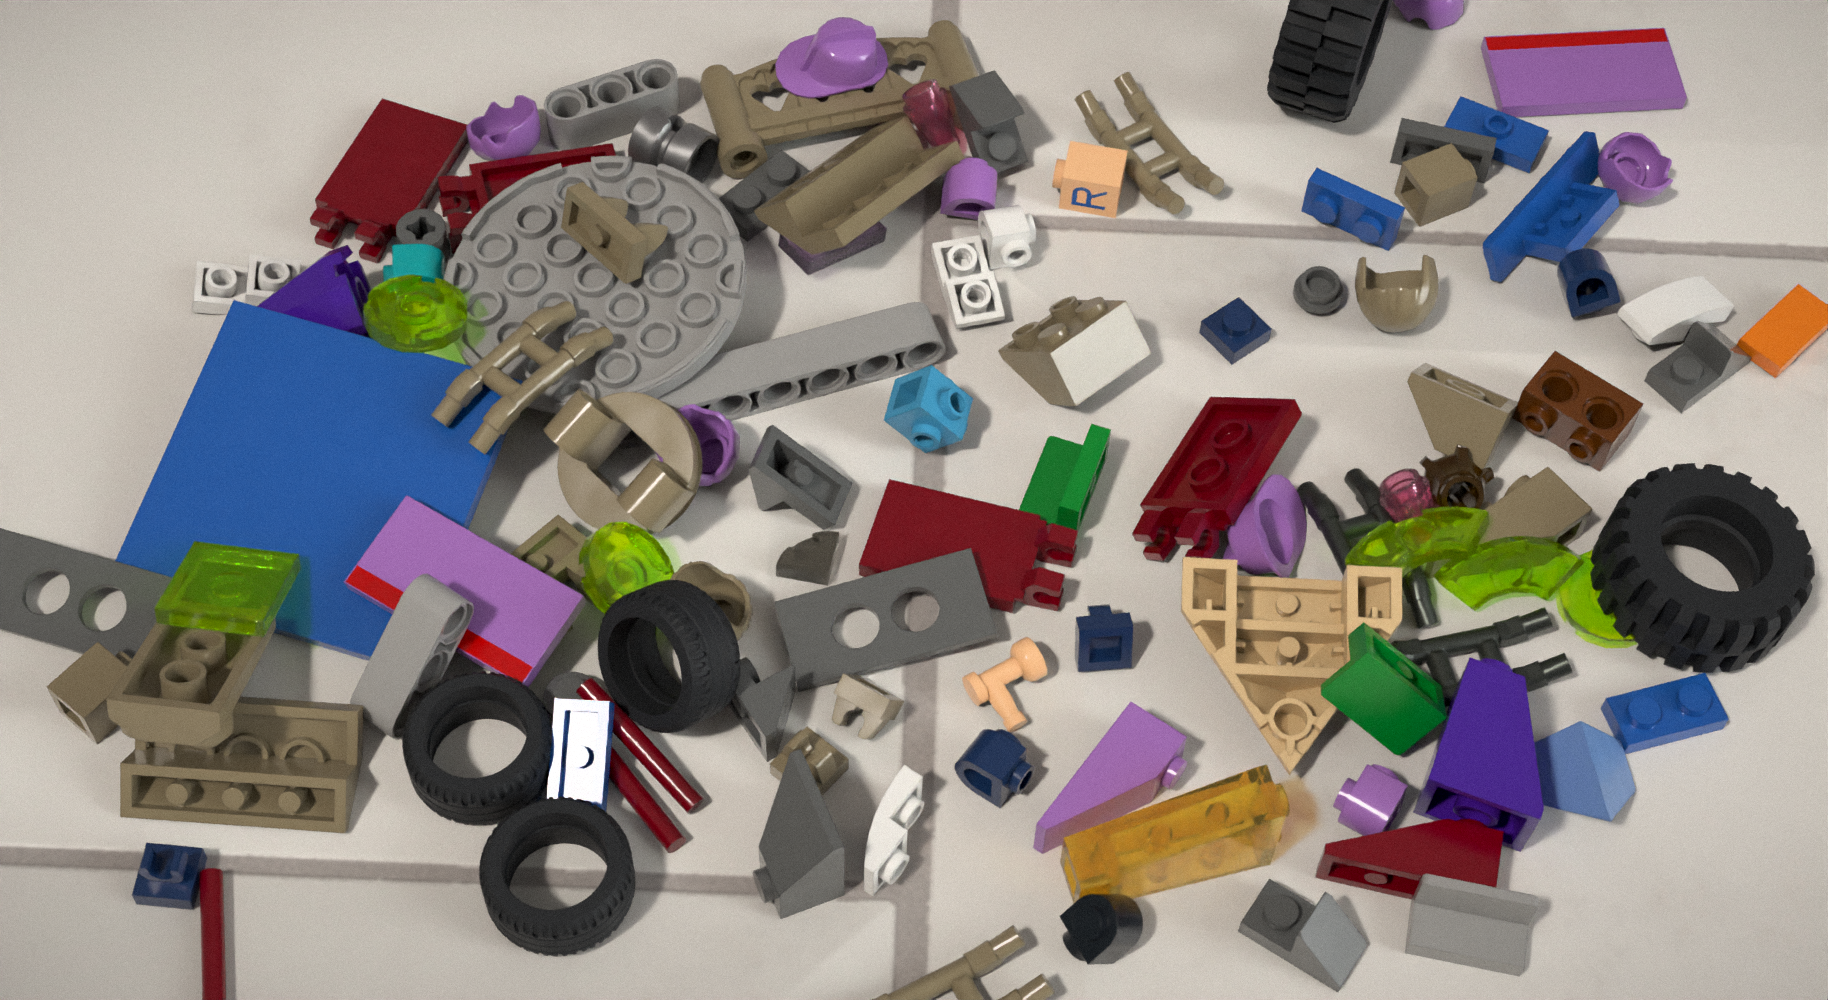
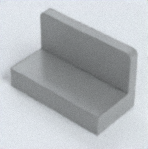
M1423 874L1411 900L1405 953L1520 977L1525 968L1528 926L1538 909L1539 898L1531 894Z

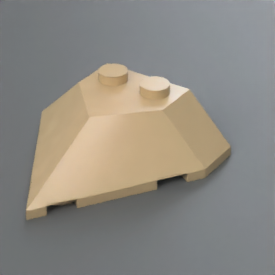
M1183 557L1181 613L1289 775L1338 710L1321 695L1320 686L1350 661L1348 635L1365 622L1388 641L1402 621V568L1347 565L1342 581L1237 575V560Z

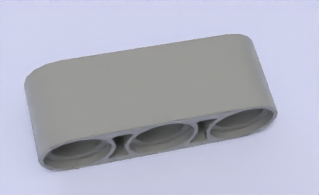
M651 59L552 91L544 102L550 143L562 151L589 147L630 134L644 113L654 106H661L678 114L680 99L676 68L666 60Z
M427 573L418 576L409 584L401 596L350 700V704L363 705V718L395 740L403 738L405 724L408 716L411 715V710L415 707L418 700H422V696L427 694L429 689L436 688V684L440 682L472 619L474 613L473 603Z

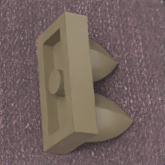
M584 182L567 187L561 228L623 283L627 284L641 278L644 258L656 251L664 242L668 227L654 223H630L625 218L628 211L627 201L614 197L599 196Z

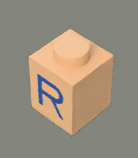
M1070 141L1066 160L1057 159L1052 187L1061 189L1059 209L1116 218L1128 151Z

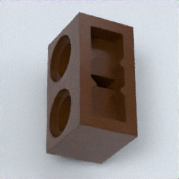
M1554 351L1523 389L1512 419L1521 423L1529 432L1542 436L1565 450L1573 459L1586 463L1600 472L1631 433L1644 403L1557 351Z

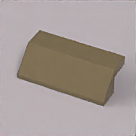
M907 115L875 125L755 209L754 212L760 221L811 255L842 248L965 157L957 140L924 150Z
M240 696L233 709V733L217 746L199 749L187 745L141 742L135 739V750L120 763V817L346 833L349 827L363 756V705Z

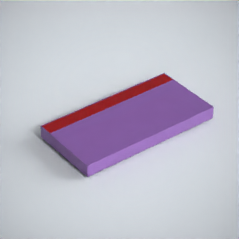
M1665 28L1487 36L1482 41L1481 51L1497 110L1514 117L1683 108L1687 99Z
M407 495L344 581L349 590L393 614L409 584L422 574H430L473 603L474 613L456 652L490 672L501 673L505 677L510 676L515 680L517 679L528 688L587 603L584 595Z

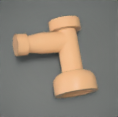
M1024 637L1012 645L1010 658L979 675L971 672L965 675L962 681L966 692L977 706L989 700L994 710L1004 720L1003 724L1007 731L1011 733L1027 723V719L1021 711H1018L1014 699L1005 685L1019 677L1029 682L1037 681L1047 675V666L1035 643L1029 637Z

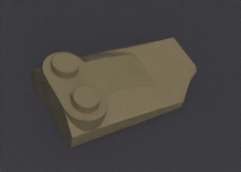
M168 604L107 697L109 719L120 726L122 733L141 742L179 744L199 749L217 746L233 733V709L276 628L275 616Z

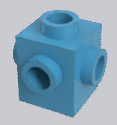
M930 365L895 379L884 421L907 438L913 446L921 449L924 453H928L963 440L968 426L967 420L973 398L959 388L950 378Z

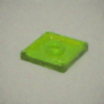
M194 541L154 608L156 621L166 625L264 637L301 570L299 554Z

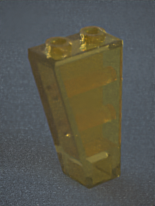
M1263 765L1064 837L1060 864L1073 904L1088 894H1124L1133 899L1270 865L1277 842L1281 841V830L1285 818L1290 814L1287 794L1280 783L1274 784L1268 766Z

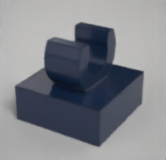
M1109 604L1087 606L1088 616L1076 617L1075 662L1078 672L1132 668L1133 623L1130 612L1112 614Z
M146 843L132 892L136 904L194 910L200 888V872L205 869L207 861L204 849Z

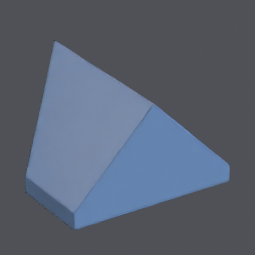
M1582 721L1534 743L1544 806L1611 822L1636 791L1622 742Z

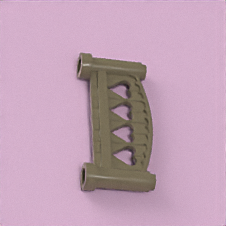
M941 20L929 28L928 37L876 38L887 53L888 67L884 77L876 83L873 92L866 93L861 89L850 90L830 95L825 102H820L815 98L808 99L796 96L789 92L780 111H773L752 97L755 92H771L775 88L782 87L776 77L775 64L777 59L735 75L723 65L709 66L702 73L700 87L719 139L716 154L723 173L728 177L736 179L747 177L767 161L768 155L765 146L877 124L878 122H887L907 115L911 117L948 109L954 125L963 131L949 86L979 76L960 29L949 20ZM914 60H919L926 64L919 82L915 84L910 83L889 69L894 64L907 65Z

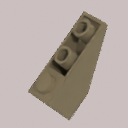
M1548 466L1531 478L1528 475H1523L1507 489L1504 497L1496 503L1492 504L1490 501L1482 503L1480 509L1473 515H1470L1467 523L1454 531L1449 527L1438 534L1428 547L1431 553L1423 573L1430 579L1544 563L1581 536L1592 508Z

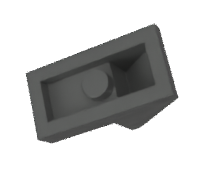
M995 70L949 86L973 158L985 160L988 166L994 168L997 173L1028 162L1014 120L1015 117L1025 114L1024 110Z
M1696 321L1692 324L1684 344L1649 369L1644 382L1682 414L1746 366L1752 357L1714 325Z
M774 425L767 427L748 469L760 510L764 511L784 501L823 530L836 524L853 484Z
M744 657L740 659L741 670L738 688L728 705L764 759L769 762L777 757L795 696V666L791 665L760 682L754 666L748 658Z
M1271 879L1267 881L1242 919L1238 929L1239 933L1336 992H1339L1368 944L1332 895L1324 892L1317 905L1314 906Z

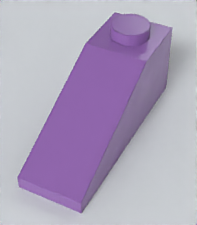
M1130 702L1036 823L1033 848L1044 854L1151 803L1163 786L1171 790L1182 776L1188 763L1182 758L1187 736L1133 702Z

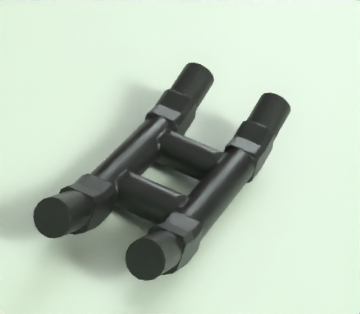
M1354 468L1347 472L1344 479L1345 483L1356 495V501L1361 505L1365 514L1342 521L1339 520L1340 516L1332 501L1326 494L1321 493L1313 482H1304L1298 487L1299 497L1307 507L1308 514L1314 520L1318 530L1322 532L1342 575H1344L1347 565L1402 568V588L1407 603L1411 606L1418 629L1439 623L1431 600L1432 593L1421 567L1417 566L1387 506L1388 502L1382 490L1374 481L1369 480L1361 469ZM1377 533L1388 557L1361 564L1349 540Z
M1543 607L1520 617L1517 615L1503 621L1494 622L1493 625L1423 640L1417 638L1407 641H1394L1390 644L1415 665H1421L1426 661L1432 678L1442 686L1445 707H1449L1459 682L1456 679L1448 656L1477 651L1480 660L1489 658L1505 663L1499 648L1529 639L1528 636L1553 627L1546 608ZM1565 653L1542 662L1535 661L1512 669L1513 673L1525 676L1527 692L1548 685V682L1573 673Z

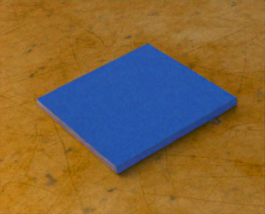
M233 300L115 561L186 581L190 586L182 605L274 615L276 628L273 633L369 661L392 614L349 590L344 584L345 579L406 495L467 530L469 529L509 428L504 435L501 434L485 455L469 444L468 441L484 422L482 419L489 409L502 397L486 385H483V390L471 400L466 408L463 407L449 427H446L431 416V414L446 396L445 391L454 379L466 369L470 370L472 366ZM512 378L519 384L523 383L522 380Z

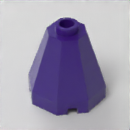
M348 245L327 252L257 306L379 341L385 340L383 328L373 332L370 318H381L379 307L358 260L351 263L347 262L346 259L353 253Z

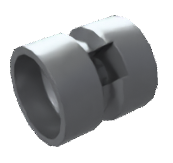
M654 106L648 109L636 124L629 140L628 157H632L633 162L658 166L660 163L668 165L703 183L717 160L716 149L719 139L715 134L696 124L688 123L686 125L684 119L661 106Z

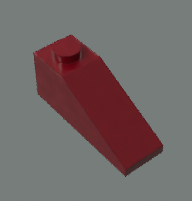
M1442 819L1331 842L1324 846L1315 878L1411 900L1423 874L1497 887L1504 831L1488 828L1482 822L1473 819H1460L1457 821Z

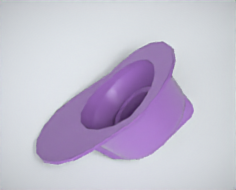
M837 17L824 23L816 34L805 36L789 43L780 52L776 61V77L782 87L793 95L808 99L827 97L876 84L884 77L888 67L887 53L880 42L876 40L873 26H866L861 21L850 17Z
M1270 475L1263 482L1255 497L1248 501L1235 524L1229 525L1227 528L1229 541L1226 545L1223 559L1237 560V565H1240L1248 574L1276 573L1280 578H1289L1293 566L1303 550L1307 532L1305 511L1297 490L1287 478L1282 475Z

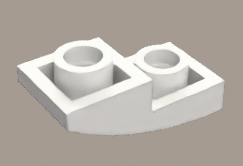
M980 235L932 243L931 256L942 294L955 328L1004 320L1005 313L994 271L989 272Z
M249 255L248 266L197 261L192 312L228 314L233 300L258 306L300 274L301 260Z
M1696 276L1674 281L1648 291L1621 306L1617 315L1631 328L1632 334L1637 339L1648 345L1683 341L1690 327L1696 321L1704 323L1725 321L1734 305L1703 276Z
M906 765L901 768L885 792L869 831L865 850L864 891L871 896L875 895L885 881L890 885L893 884L906 868L909 861V855H907V832L918 819L924 807V801L921 800L923 776Z

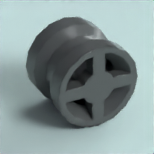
M417 209L406 213L399 219L396 226V235L400 244L432 245L443 252L445 263L448 261L450 244L446 237L445 221L440 214L433 210Z

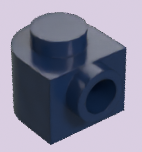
M1582 248L1570 252L1561 260L1557 269V277L1563 298L1572 318L1583 314L1596 313L1605 307L1621 302L1615 279L1606 259L1599 251Z
M984 729L955 763V771L960 780L971 791L1001 808L1013 792L1019 795L1025 790L1034 775L1035 766L1026 761L1027 748L1022 746L1013 734L1003 729H997L996 731Z

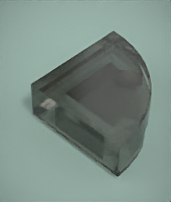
M816 532L812 534L811 538L805 539L793 547L786 548L777 561L776 576L828 586L839 544V532Z

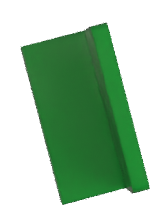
M1091 424L1083 445L1055 436H1049L1019 510L1041 515L1040 520L1047 521V525L1054 523L1078 530L1079 532L1107 459L1111 429Z
M1363 622L1348 635L1350 661L1321 684V695L1393 754L1401 755L1447 718L1442 686Z

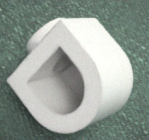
M1020 205L979 212L978 230L989 270L1027 264L1032 255L1029 243H1033L1036 240L1035 223L1031 213L1025 214Z

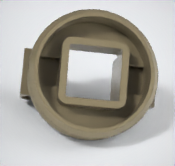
M578 389L543 429L545 434L560 447L557 465L558 479L567 503L579 518L598 530L624 537H640L656 532L660 533L678 520L690 506L697 493L702 475V452L697 435L688 420L677 409L652 396L636 392H620L596 400L588 392ZM633 430L663 458V462L652 458L621 493L598 471V468L628 433Z

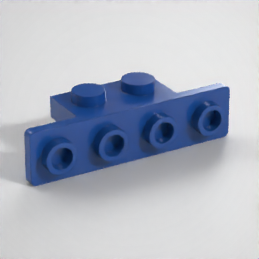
M1584 131L1483 242V254L1492 281L1502 282L1526 255L1561 262L1570 252L1582 249L1620 206L1617 190L1589 185L1598 175L1597 167L1600 154L1594 132Z

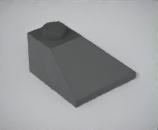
M801 749L789 754L758 846L760 868L753 871L754 881L764 904L773 901L780 919L845 895L844 844Z

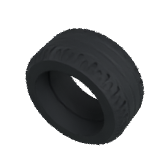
M663 580L623 595L616 600L606 611L600 624L598 660L602 677L614 701L640 726L658 733L679 732L717 715L731 702L732 697L735 695L741 670L737 638L723 610L699 587L679 580ZM656 627L664 633L675 650L681 669V685L670 675L661 659L656 640Z
M481 671V673L472 672V674L468 675L463 673L462 676L456 675L451 680L448 678L443 683L436 684V688L429 689L428 693L422 696V700L417 701L405 724L402 739L403 756L414 790L432 811L451 821L453 819L455 823H463L464 825H469L470 823L474 826H478V824L487 825L490 822L496 824L498 821H504L505 816L510 815L513 810H519L522 805H527L531 801L535 802L547 787L552 743L551 723L541 700L531 689L517 679L515 680L510 676L505 677L504 674H496L495 672L487 674L485 671ZM481 719L500 720L515 726L526 736L525 744L516 759L501 771L480 778L458 777L443 771L433 762L437 748L443 739L457 727L471 721Z
M558 796L555 799L553 797L548 799L541 798L538 802L531 801L527 805H522L521 809L513 810L510 815L505 816L504 821H500L497 827L493 829L492 835H489L480 859V886L492 921L509 941L534 954L542 953L544 956L551 955L554 957H558V954L563 956L568 954L574 955L577 954V951L582 950L584 952L589 948L595 947L597 942L602 943L623 922L631 907L636 883L632 852L624 831L605 810L579 798L576 800L572 797L564 798L563 796ZM569 843L583 846L596 853L607 865L604 878L597 889L582 902L568 908L557 910L535 908L520 901L510 891L512 877L519 865L530 854L549 845Z

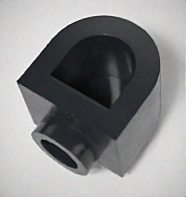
M1124 894L1085 895L1059 916L1067 929L1063 934L1065 947L1072 956L1080 961H1086L1088 965L1114 964L1136 945L1143 930V917L1139 906L1132 898Z

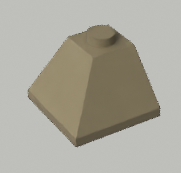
M1427 363L1412 371L1407 383L1434 449L1448 456L1455 452L1457 445L1466 446L1468 448V458L1481 469L1486 468L1514 415L1518 402Z

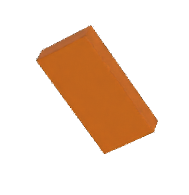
M1798 284L1739 339L1737 345L1752 357V362L1776 378L1828 329V304Z

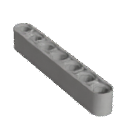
M911 302L716 354L694 376L656 399L671 405L677 410L685 405L695 404L704 409L718 411L726 419L733 421L920 370L939 361L946 349L928 306L921 302ZM631 430L616 449H630L646 445L647 443Z

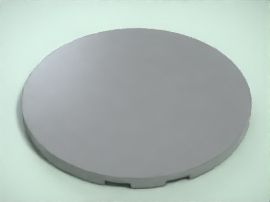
M597 156L591 157V162L574 164L563 168L561 163L536 171L518 180L491 199L463 230L461 234L463 239L454 257L448 260L442 292L445 301L448 329L466 365L472 367L522 326V321L530 314L541 308L552 307L564 301L571 302L575 307V319L557 327V330L541 339V341L555 351L559 352L560 347L565 342L580 333H589L600 327H607L613 335L612 345L596 352L593 357L584 360L576 368L572 367L527 406L536 410L557 414L578 389L588 392L596 400L620 392H636L658 398L694 376L721 349L739 318L746 293L747 267L739 231L732 216L711 190L698 180L662 163L654 166L633 162L632 157ZM584 182L599 196L614 197L627 201L628 211L625 218L630 223H654L668 227L664 242L656 251L644 258L641 278L627 284L623 283L561 228L567 187ZM521 353L501 371L509 377L524 382L542 366Z

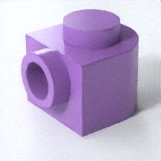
M965 158L959 164L952 166L943 177L940 214L978 220L980 211L995 209L997 171L988 166L985 160L979 158Z
M1367 764L1357 781L1347 778L1335 799L1333 807L1341 811L1338 823L1362 836L1388 831L1401 810L1408 785L1399 781L1398 777L1391 770L1381 765Z

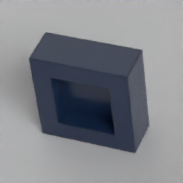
M1238 297L1203 319L1199 333L1233 365L1267 343L1272 329Z

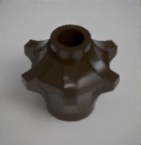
M1457 445L1453 454L1433 461L1425 456L1419 462L1425 468L1421 489L1413 493L1412 496L1415 504H1427L1439 514L1440 525L1450 526L1456 517H1468L1480 509L1484 500L1485 486L1494 478L1491 467L1481 469L1470 460L1466 446Z

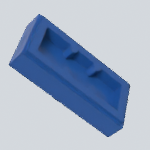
M1462 96L1458 99L1444 126L1497 138L1492 159L1527 173L1532 169L1549 132L1545 128Z

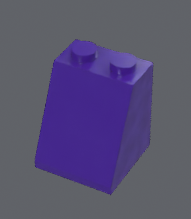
M1470 657L1446 714L1447 718L1444 720L1413 813L1434 821L1442 819L1456 821L1460 819H1473L1480 821L1488 828L1504 831L1502 845L1521 852L1541 820L1544 811L1525 676L1513 673L1511 667L1501 661L1489 658L1479 661Z

